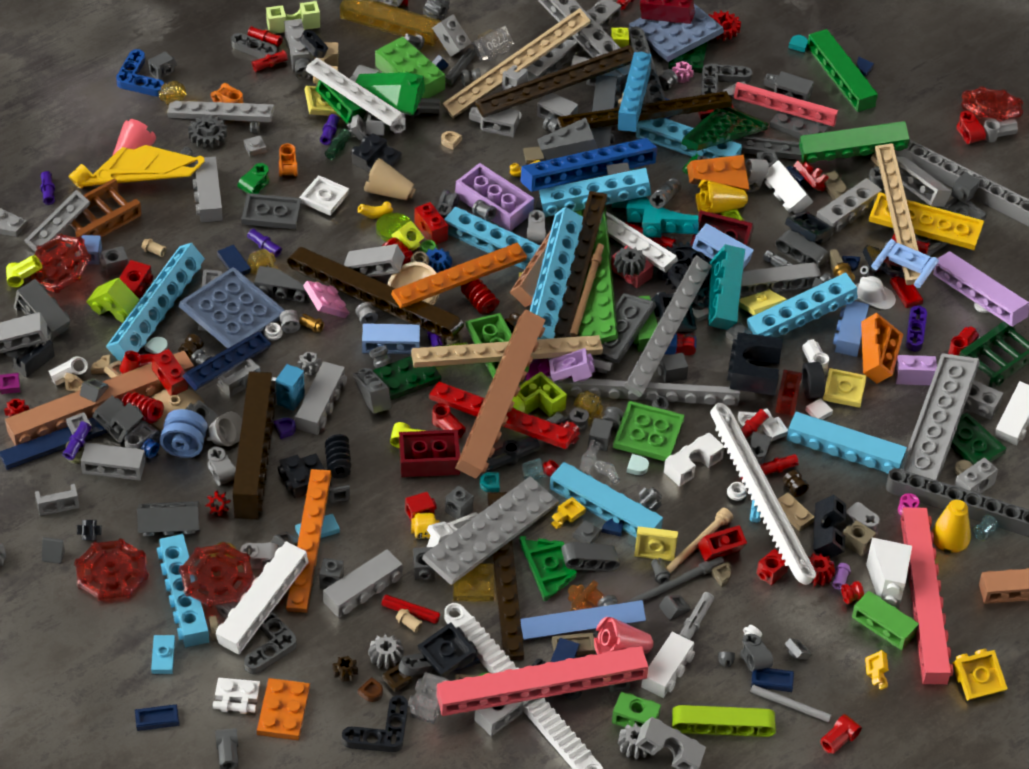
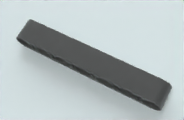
M637 26L629 28V45L633 51L651 54L643 29ZM652 56L651 72L644 96L645 103L665 101Z

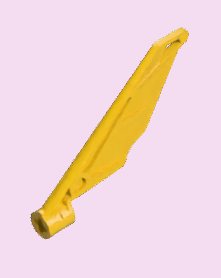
M148 145L134 150L122 147L94 174L83 164H80L68 177L81 189L87 186L103 185L114 178L117 180V183L190 177L205 162V159L200 155L192 157ZM198 161V164L193 168L185 167L191 163Z

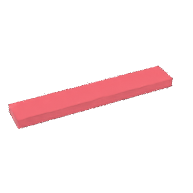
M737 82L735 87L734 99L833 127L836 124L838 114L836 109Z

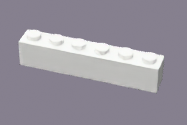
M287 541L282 547L277 549L271 562H268L261 575L254 579L251 588L241 596L238 605L231 609L225 622L218 626L216 636L220 645L237 654L241 653L309 563L306 551Z

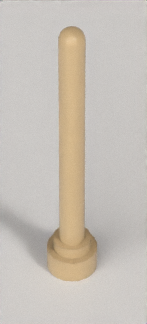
M727 508L719 510L716 513L715 521L666 566V570L672 573L698 548L697 544L704 536L714 533L720 526L728 525L734 518L733 514Z

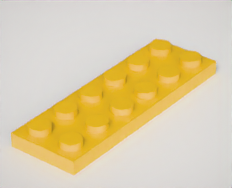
M879 192L869 216V222L893 228L886 195ZM907 200L914 234L975 250L984 220Z

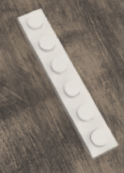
M319 58L314 59L307 65L306 71L389 126H392L401 118L402 113Z
M606 211L609 237L623 246L628 245L632 249L636 247L637 250H642L646 260L665 273L673 264L678 262L676 255Z

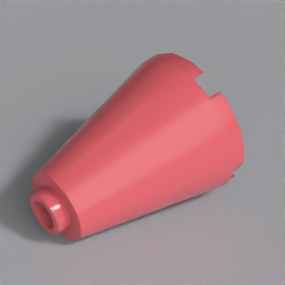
M134 119L126 120L113 155L122 147L134 150L144 145L152 146L156 141L155 133L153 131L150 133L146 130L148 126Z
M613 617L603 618L596 628V631H599L598 638H594L597 654L642 646L644 654H648L654 645L650 634Z

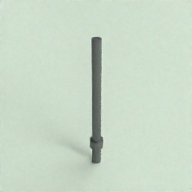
M720 556L712 561H705L699 564V567L623 603L640 600L645 602L701 574L706 575L712 572V568L723 564L724 559Z

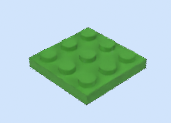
M629 401L613 442V448L665 461L673 453L685 415Z

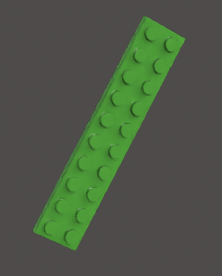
M606 206L593 250L594 254L597 244L604 245L601 255L602 262L597 268L579 328V336L599 335L601 344L618 339ZM584 209L574 212L583 216Z

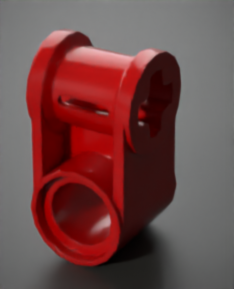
M970 111L961 112L960 122H958L956 129L963 137L965 143L971 144L985 140V129L975 115Z

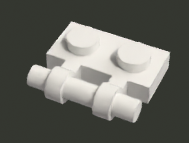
M218 678L215 700H222V702L214 701L213 709L227 713L228 711H239L240 714H247V712L255 713L256 705L249 703L258 702L260 681Z

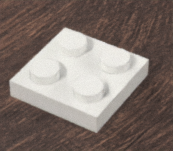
M318 175L299 198H301L302 204L331 216L349 195V188Z

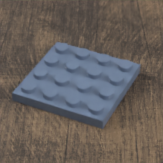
M695 4V15L691 24L642 18L629 23V28L637 26L643 29L648 46L667 62L724 33L723 27Z
M234 267L179 303V307L227 348L258 331L263 332L269 323L279 321L280 314L285 311Z

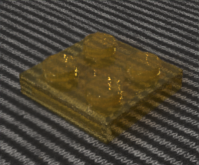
M479 564L453 584V601H494V564Z

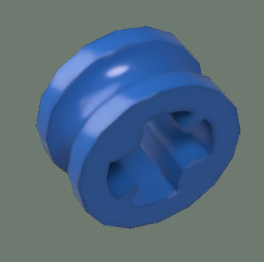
M149 438L142 444L141 450L145 451V455L148 458H153L158 453L160 445Z

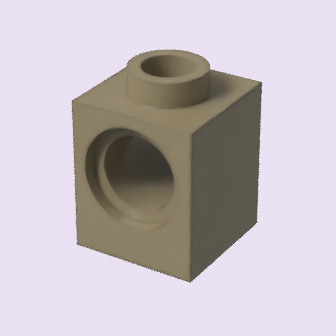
M857 520L851 526L848 525L843 532L845 535V546L862 557L870 549L872 537L875 538L876 532Z

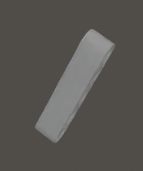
M816 263L743 271L740 296H750L769 289L773 292L812 288L815 277L820 279L822 275Z

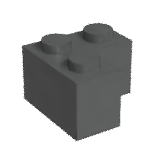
M112 395L95 410L92 417L120 444L125 440V436L138 426L143 415L137 406H133L129 402L124 407L123 402Z

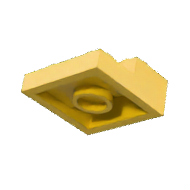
M981 649L972 656H968L967 653L957 656L956 660L952 663L958 683L961 682L967 701L1004 692L1008 689L995 650L987 651V649Z

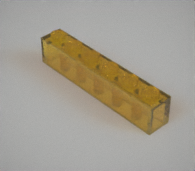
M343 0L340 4V18L401 37H405L406 34L413 36L419 34L424 37V44L433 47L439 39L432 28L440 23V20L374 0Z

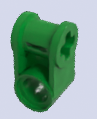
M264 163L254 165L251 170L240 178L237 186L238 189L245 193L259 194L269 183L267 175L269 172L268 166Z

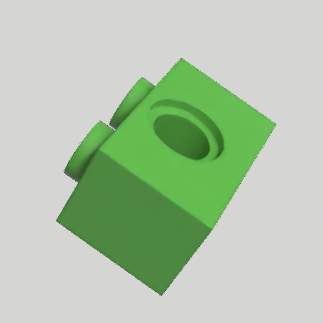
M621 692L613 710L612 723L622 727H626L627 724L633 727L636 722L638 727H641L651 717L659 719L661 704L653 700L636 697L634 694Z

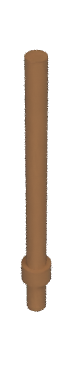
M600 243L597 244L595 253L591 256V266L570 331V336L577 337L597 268L602 262L601 255L604 245Z

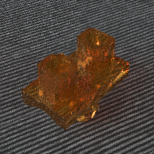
M595 580L586 589L582 584L579 586L571 585L568 588V593L570 594L568 600L572 602V609L570 611L592 608L587 604L588 601L598 606V601L604 595L597 589L598 583Z

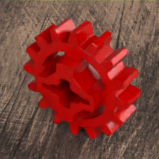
M720 10V13L714 11L713 15L708 14L724 30V33L718 35L716 40H719V38H722L723 41L726 38L731 40L732 36L737 37V33H740L741 21H739V17H735L734 13L730 15L729 11L724 13Z

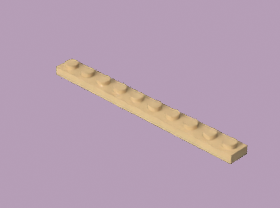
M579 8L442 103V106L454 119L474 105L476 100L484 98L500 87L504 71H507L514 65H517L515 72H520L521 69L527 68L589 25L591 20Z
M893 143L875 146L896 242L919 251ZM902 266L906 285L914 284L920 273Z
M599 335L538 339L539 345L536 351L532 352L531 356L533 359L556 358L586 348L587 354L599 355L602 354L603 347ZM508 342L412 348L411 355L414 368L500 362Z

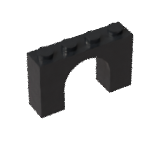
M738 332L737 339H733L727 381H731L730 389L775 396L779 369L760 367L749 362L779 364L783 339Z

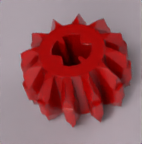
M814 553L811 557L808 556L816 572V577L812 581L814 587L817 584H820L822 587L825 583L830 584L835 575L834 561H830L829 556L823 557L822 553L819 556Z

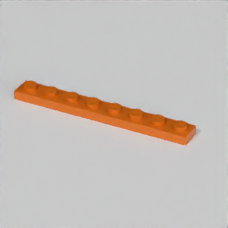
M517 242L394 289L391 295L399 307L404 308L526 261L527 255Z
M311 469L297 544V547L307 552L309 563L290 586L286 606L287 612L308 613L331 481V470Z

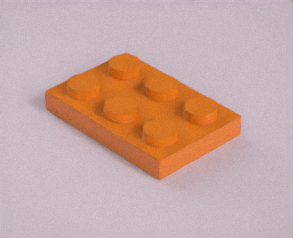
M268 678L257 726V735L299 740L310 691V683Z

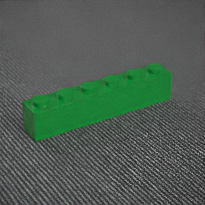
M827 29L809 34L808 49L856 112L875 107L878 98L877 91L872 88L867 78L862 75L860 69L855 66L852 59L844 52L843 47L838 44L835 37Z
M902 121L800 136L799 147L803 163H815L821 160L831 161L836 158H850L857 155L866 156L876 153L875 146L892 143L894 150L901 151L908 148L910 139L906 122Z

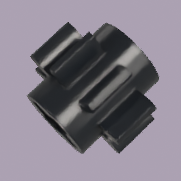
M82 520V525H77V535H81V540H97V535L102 534V525H97V520Z

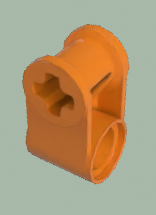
M223 83L220 89L211 93L213 102L244 103L242 92L227 83Z
M289 143L283 144L279 149V177L283 175H294L296 177L297 160L295 146Z

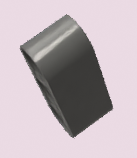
M790 229L775 242L779 251L801 264L816 263L820 268L829 259V254L823 247L808 241L804 236Z
M569 542L561 548L564 562L568 569L611 572L620 566L616 549L613 545Z

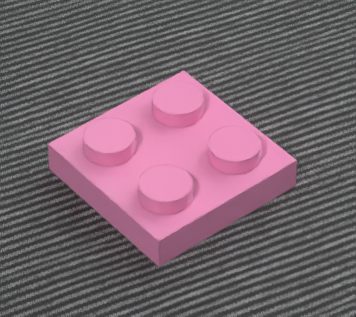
M308 280L303 285L319 312L342 318L347 317L349 311L335 287Z

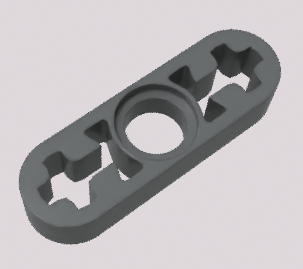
M236 33L231 37V44L234 49L261 59L267 54L277 53L274 45L243 33ZM251 46H258V48H255V49H252V48H250V47H251Z

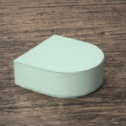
M154 337L145 345V350L151 354H158L168 349L167 340L163 337Z
M632 454L626 473L644 475L648 471V460L642 456Z

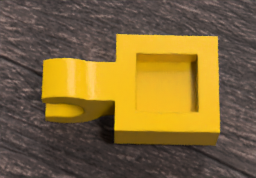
M571 497L558 506L557 513L552 516L555 521L551 525L558 529L566 520L572 523L585 514L586 508L575 498Z
M881 650L865 658L867 676L872 678L874 686L879 684L880 690L888 687L884 673L889 671L887 653Z

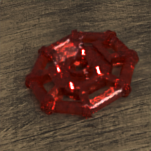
M980 86L978 89L971 91L965 90L961 95L963 99L961 102L962 108L975 113L978 118L986 117L1005 121L1008 118L1020 117L1023 114V100L1007 93L1005 89L995 90Z
M60 233L43 245H38L34 255L41 261L42 269L30 275L31 280L36 279L39 284L42 283L47 291H53L55 294L60 293L62 289L76 281L80 282L88 262L91 261V255L84 244L85 240L80 236L71 237ZM65 243L73 245L69 248L65 245ZM57 245L56 248H54L53 250L47 252V250H49V249H51L52 247H54V246ZM78 251L81 253L80 256H76ZM42 272L43 276L39 278L37 273ZM54 280V283L50 284L48 281Z
M122 538L100 543L95 541L91 543L92 546L80 558L74 561L77 575L76 586L78 589L85 590L102 602L105 599L131 597L135 589L149 577L144 550H138ZM112 549V552L106 553V550ZM122 550L128 552L130 555L125 554L124 552H122ZM94 554H97L92 560H89ZM137 562L138 569L132 568L131 563ZM115 566V570L108 571L107 567L112 568ZM89 568L91 574L85 576L84 569ZM131 576L135 577V579L127 586L126 581ZM94 581L97 584H99L100 590L91 585L90 583Z
M227 542L194 548L192 555L179 567V573L181 574L184 586L183 593L206 604L209 608L215 605L239 602L241 596L256 578L253 575L250 564L251 557L248 553H242L227 545ZM219 553V554H216V557H210V555H209V554ZM225 554H228V555L234 557L235 559H232V558L226 556ZM198 559L201 560L197 566H193ZM242 565L244 572H238L237 566ZM221 571L220 576H213V572ZM190 575H196L197 581L191 583ZM238 580L242 581L240 586L235 590V588L233 587ZM202 588L208 591V596L197 590ZM226 591H228V593H229L228 595H223V596H217V597H215V593H216L217 595H222V594H224Z

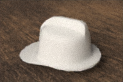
M874 276L862 277L860 283L856 284L858 300L881 310L894 306L896 301L895 295L891 290L883 286L879 278Z
M230 411L219 416L209 426L207 441H212L217 446H232L239 442L242 426L240 415Z

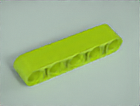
M678 705L672 709V728L679 730L683 734L770 737L776 733L775 712L771 709Z

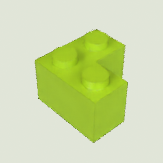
M118 277L98 286L86 303L98 315L110 311L123 324L140 299Z
M539 372L521 384L518 395L512 399L515 402L513 407L516 410L529 414L539 407L549 417H552L556 412H562L566 409L567 394L546 375Z

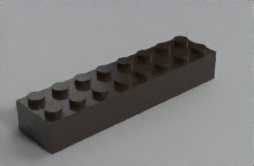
M249 371L233 486L234 518L258 520L259 512H263V500L261 499L262 496H265L264 480H267V469L265 468L266 465H269L268 450L271 449V438L268 437L273 433V423L270 422L274 420L275 408L272 407L276 405L277 399L276 393H273L276 391V381L272 380L271 372Z

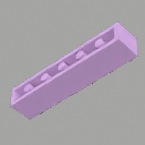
M950 251L937 258L939 262L933 269L934 276L1013 327L1028 317L1029 302Z

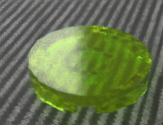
M400 213L385 214L376 223V233L386 242L393 238L392 234L411 220Z

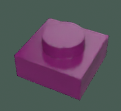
M19 373L0 375L1 394L20 392Z

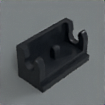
M48 340L46 344L45 342L39 343L36 348L20 360L16 356L13 359V368L26 378L55 356L53 342Z

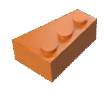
M744 155L694 160L687 165L690 184L698 185L701 180H709L742 189L746 193L749 190Z
M875 313L861 321L863 374L878 384L893 375L904 334L878 313Z

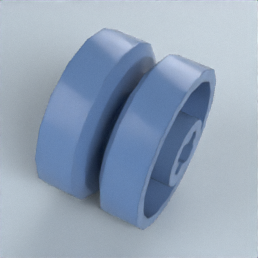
M178 409L171 411L165 418L164 428L160 436V445L165 451L174 456L182 458L195 457L200 454L203 448L204 438L208 429L206 420L191 410Z

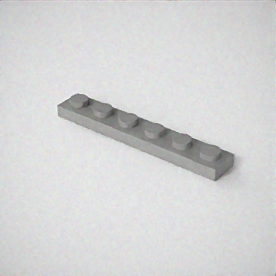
M171 100L167 115L168 118L202 119L203 115L206 118L212 115L213 119L219 117V120L271 122L275 109L274 104Z

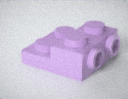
M586 348L549 360L550 374L553 381H563L572 376L574 382H582L591 377L592 373L595 372L593 357L591 353L587 354Z

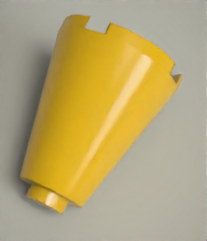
M701 180L698 184V188H700V193H696L698 212L702 210L718 214L743 208L748 203V195L742 189L709 180Z
M952 500L933 525L931 532L934 533L933 543L936 547L943 551L944 549L951 550L952 553L961 552L968 547L971 540L968 506L965 502Z

